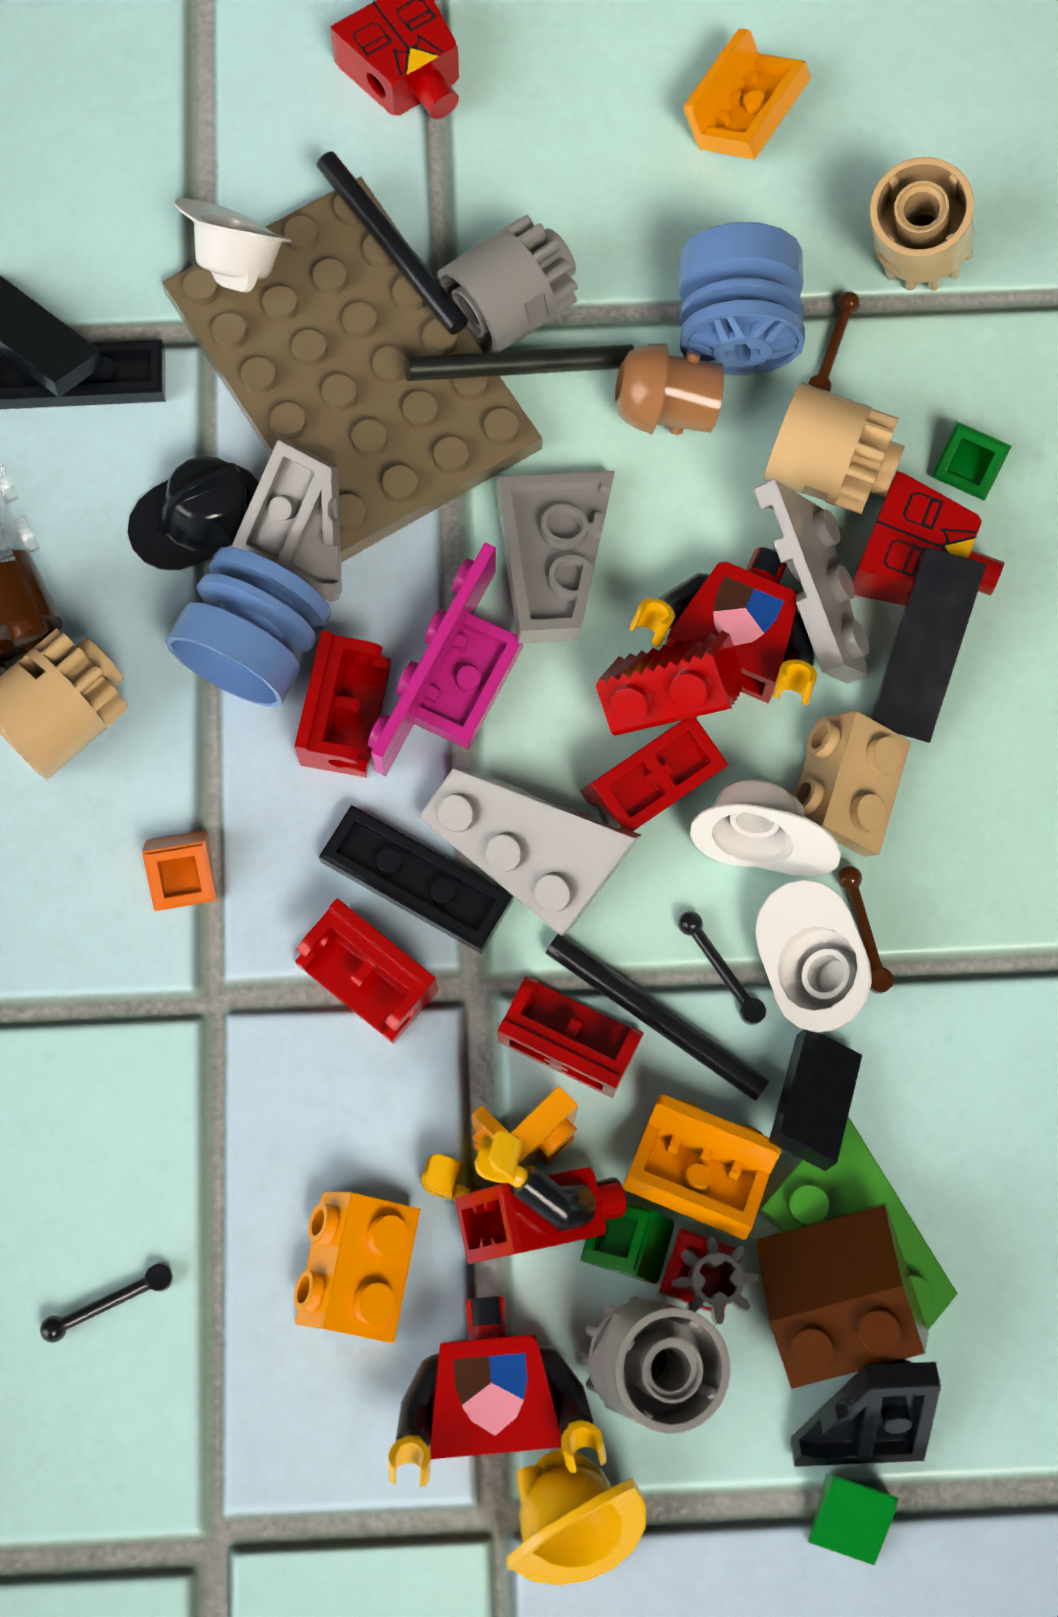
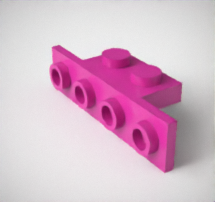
M484 542L475 561L467 558L462 563L452 587V591L457 593L447 612L439 609L435 613L424 639L425 643L429 644L419 663L409 662L399 680L396 694L401 697L391 716L383 713L376 721L367 744L372 749L371 755L375 772L385 777L387 776L414 724L468 750L474 742L523 649V643L518 644L516 634L473 615L496 573V547Z

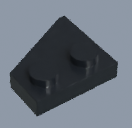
M903 1359L888 1364H866L791 1436L790 1443L794 1467L925 1461L941 1389L936 1362L912 1363L909 1360Z

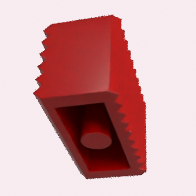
M723 630L718 636L710 633L706 639L698 636L694 642L686 639L683 645L675 642L671 648L664 644L660 650L652 647L648 653L641 650L637 656L631 653L625 659L618 656L596 684L610 731L614 736L732 709V705L735 704L734 701L737 700L742 689L745 688L743 674L731 636Z

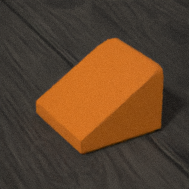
M207 830L153 838L145 841L142 854L154 911L217 901Z

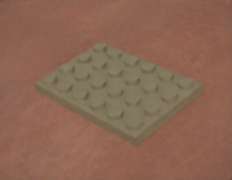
M361 176L356 178V180L360 183V185L364 188V190L368 193V195L372 198V200L377 204V206L381 209V211L385 214V216L396 228V226L394 225L390 217L387 215L381 204L378 202L372 191L369 189ZM335 190L266 226L276 235L292 239V243H281L271 273L267 278L257 279L255 286L250 292L244 293L222 287L215 281L212 273L202 268L198 263L162 282L167 297L269 454H272L277 440L288 439L338 466L341 563L542 449L541 435L500 376L407 381L404 370L406 357L483 352L466 327L454 335L447 331Z

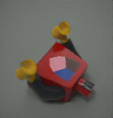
M764 547L756 548L746 569L727 561H720L711 574L697 573L667 591L658 599L645 598L641 601L629 629L633 632L637 627L651 629L655 632L651 641L653 645L661 646L669 629L671 630L667 636L666 646L670 648L675 642L683 645L686 639L694 642L698 636L706 639L710 633L718 636L723 630L731 636L743 674L745 688L742 689V693L769 704L772 695L780 699L783 690H793L802 696L801 704L808 705L817 679V671L813 667V647L802 617L796 611V596L798 593L779 584L787 563H781L776 551Z
M503 1131L496 1132L493 1139L488 1136H482L475 1161L476 1171L482 1178L503 1184L485 1189L475 1183L469 1188L458 1184L464 1164L441 1154H433L428 1157L421 1177L422 1187L427 1193L455 1201L468 1264L605 1235V1220L619 1218L625 1214L626 1196L623 1186L614 1177L596 1181L595 1173L591 1167L549 1175L543 1174L533 1165L522 1168L518 1165L523 1141Z
M505 1296L482 1297L465 1300L468 1340L440 1343L439 1354L431 1355L422 1360L401 1401L396 1442L391 1446L388 1454V1477L392 1484H396L397 1469L405 1463H413L421 1468L420 1486H425L430 1479L431 1459L562 1448L565 1465L568 1471L572 1473L577 1472L573 1455L581 1448L589 1447L596 1450L600 1465H604L607 1459L603 1435L600 1429L594 1425L584 1386L557 1349L548 1345H538L536 1335L508 1337Z

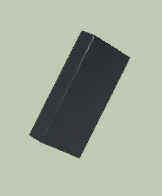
M804 1029L799 1032L795 1038L769 1142L824 1171L837 1164L862 1055L822 1033Z

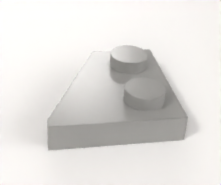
M279 439L231 547L256 553L278 563L302 578L329 602L338 600L342 593L339 468L337 465L288 439Z

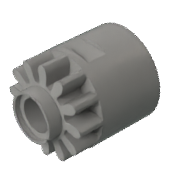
M528 215L517 219L504 229L491 235L437 272L438 282L469 319L466 329L483 353L503 352L577 302L574 291L578 289V286L571 278L576 273V265L568 246L552 229H544L541 223L534 226Z
M633 1296L629 1299L628 1303L619 1307L607 1304L604 1307L605 1318L599 1326L594 1324L587 1325L585 1330L587 1335L592 1338L590 1350H585L579 1354V1360L589 1365L590 1377L586 1381V1387L599 1395L606 1408L649 1429L663 1433H681L703 1424L715 1413L722 1403L730 1379L729 1353L719 1331L702 1315L660 1301Z

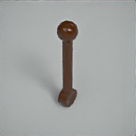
M851 291L842 293L837 300L840 311L818 375L813 376L808 382L809 385L829 392L831 390V382L828 378L850 315L855 313L860 306L858 295Z
M846 866L838 873V883L848 892L860 937L871 965L872 983L870 990L876 994H883L892 987L894 982L893 975L888 969L882 967L859 889L862 882V874L856 867Z

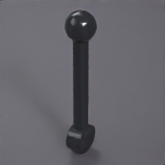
M693 911L683 913L678 920L680 931L685 935L693 937L741 1005L739 1010L741 1020L748 1025L759 1024L766 1015L764 1003L759 999L750 998L702 930L703 921L701 916Z
M163 1264L153 1265L147 1270L145 1278L62 1318L55 1315L47 1317L41 1323L40 1334L47 1342H58L64 1337L66 1330L150 1289L156 1292L167 1290L173 1281L172 1272Z

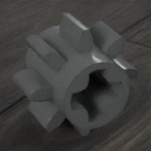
M709 1237L705 1244L706 1256L699 1259L693 1252L684 1250L680 1254L682 1261L690 1267L687 1277H680L672 1281L671 1284L672 1287L677 1289H688L693 1299L687 1304L686 1309L697 1312L701 1306L711 1308V1318L714 1324L718 1325L723 1324L724 1305L731 1303L738 1310L744 1312L749 1310L750 1305L740 1293L744 1284H750L759 1280V1276L752 1272L743 1273L738 1264V1261L743 1257L744 1247L740 1246L731 1251L729 1255L719 1253L716 1238ZM702 1265L709 1270L719 1265L726 1268L728 1274L723 1282L730 1289L727 1296L721 1292L712 1294L709 1297L703 1294L700 1289L704 1286L706 1279L699 1272Z

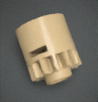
M919 157L897 164L880 179L870 201V220L875 256L885 267L887 279L893 280L898 277L905 280L906 289L909 291L914 290L917 283L927 282L928 287L934 291L939 287V279L946 276L957 279L960 274L959 266L964 260L972 257L974 239V197L972 188L965 175L957 167L944 160L932 157Z
M800 381L777 435L763 480L770 482L776 479L793 491L804 493L826 503L862 514L870 492L886 497L905 448L904 445L890 441L899 418Z
M56 628L0 676V734L47 781L128 710V704L118 694L119 691L115 688L124 680V677L106 654L89 638L85 637L75 646L65 633L62 634Z

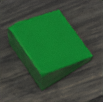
M957 422L931 477L985 501L1012 446L961 422Z
M626 1203V1211L622 1217L605 1220V1235L586 1239L580 1261L640 1281L657 1284L675 1223L672 1219L655 1210Z
M826 1474L807 1542L875 1566L894 1517L899 1498L835 1475Z

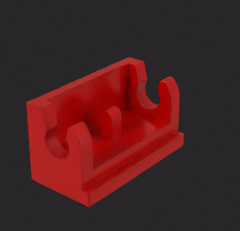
M321 631L294 745L300 766L367 778L372 751L367 745L368 739L376 721L381 715L392 665L391 658L381 656L383 649L381 645L365 640L337 636L333 632Z
M693 717L680 721L581 789L580 792L589 805H598L608 819L605 824L615 828L623 827L635 831L728 766V763L697 718Z
M338 898L333 901L327 912L307 933L296 949L300 953L295 961L299 968L392 1044L396 1042L438 992L436 977Z
M526 976L497 1030V1039L499 1043L613 1098L644 1032L634 1027L630 1028Z

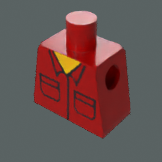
M376 0L330 26L336 65L391 115L400 116L415 106L422 104L433 119H441L450 114L457 106L459 96L451 86L459 78L458 47L434 0Z
M896 471L854 576L853 585L856 596L906 606L923 548L929 547L987 564L978 591L991 596L1005 562L971 550L982 523V519L978 514L907 474Z

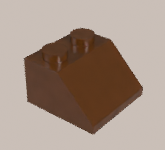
M886 1203L757 1239L756 1243L769 1322L791 1389L858 1372L866 1364H888L925 1354L929 1333Z

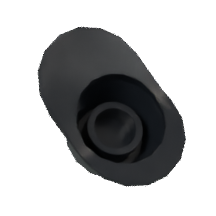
M201 456L189 459L178 466L167 481L154 487L138 500L130 514L127 532L133 551L144 563L160 570H182L213 556L221 547H229L233 544L259 481L250 471L217 457Z

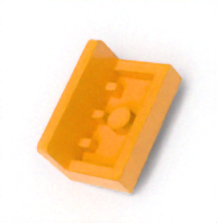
M739 28L684 105L685 114L699 149L755 160L810 81L811 77L806 61L759 54L751 30Z
M558 1086L511 1133L481 1105L472 1114L473 1131L475 1133L472 1137L475 1142L473 1148L478 1153L482 1136H488L493 1139L496 1132L503 1131L523 1141L518 1161L520 1167L526 1168L529 1165H533L539 1158L548 1166L575 1139L573 1134L577 1128L573 1124L575 1123L578 1104Z
M661 1094L648 1120L623 1184V1189L746 1241L753 1227L770 1173L782 1149L770 1143L769 1137L764 1136L753 1127L735 1124L702 1110L695 1103L677 1100Z
M324 1192L320 1203L314 1208L308 1226V1235L311 1241L306 1270L299 1276L294 1291V1304L297 1309L296 1325L394 1343L421 1209L353 1192Z

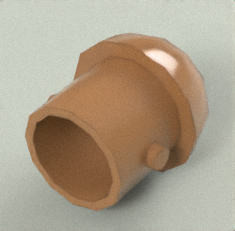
M665 343L639 346L629 351L619 368L615 387V401L618 414L629 425L649 434L653 433L657 425L670 426L669 432L675 435L683 434L684 429L711 433L716 424L724 390L723 364L700 360V355L694 351H687L685 358L669 355L668 345Z

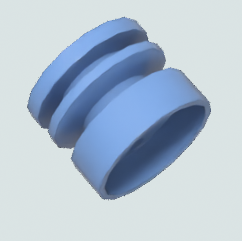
M759 222L728 223L710 227L692 236L681 248L679 260L680 297L683 300L680 312V325L682 327L680 351L684 357H686L687 351H694L700 355V360L721 363L723 364L724 375L758 374L789 364L802 352L805 342V326L802 322L804 304L800 299L803 288V254L797 239L782 228Z
M221 547L208 565L211 574L206 573L196 586L200 597L207 604L189 602L184 607L165 643L168 650L184 666L221 690L261 706L278 707L283 703L301 670L299 660L292 652L307 653L314 647L317 641L315 632L323 629L331 616L329 604L312 586L278 563L250 551L235 547Z

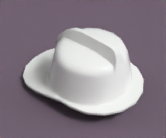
M183 198L176 199L174 206L194 222L195 253L198 265L209 270L215 281L222 287L244 293L250 292L255 286L257 279L267 278L271 273L281 243H292V239L278 236L257 221L231 209L193 199Z
M739 780L724 787L720 791L714 806L701 811L691 824L690 836L695 846L706 856L729 865L758 867L790 875L815 877L829 874L836 869L842 854L837 841L825 828L805 818L804 807L794 795L790 794L782 786L765 780Z
M808 880L784 884L770 894L759 911L755 929L758 952L770 981L775 1000L784 1017L800 1029L817 1033L836 1030L854 1019L867 1001L872 983V975L865 947L852 913L838 893L825 884Z

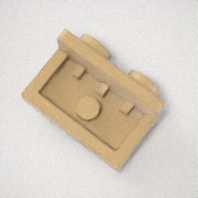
M858 711L818 719L807 740L806 747L808 752L799 782L792 791V795L804 807L805 818L825 828L838 844L863 857L879 855L911 741Z

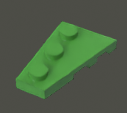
M848 1116L837 1164L824 1171L801 1160L758 1212L783 1232L886 1203L927 1330H929L958 1293Z

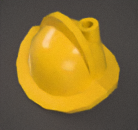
M562 1449L543 1455L535 1465L519 1469L516 1472V1479L522 1504L518 1514L521 1545L505 1559L507 1570H514L533 1582L565 1585L588 1581L614 1569L635 1550L646 1528L645 1497L633 1478L612 1487L604 1472L586 1456L577 1452L573 1455L577 1472L572 1473L568 1471L565 1465Z

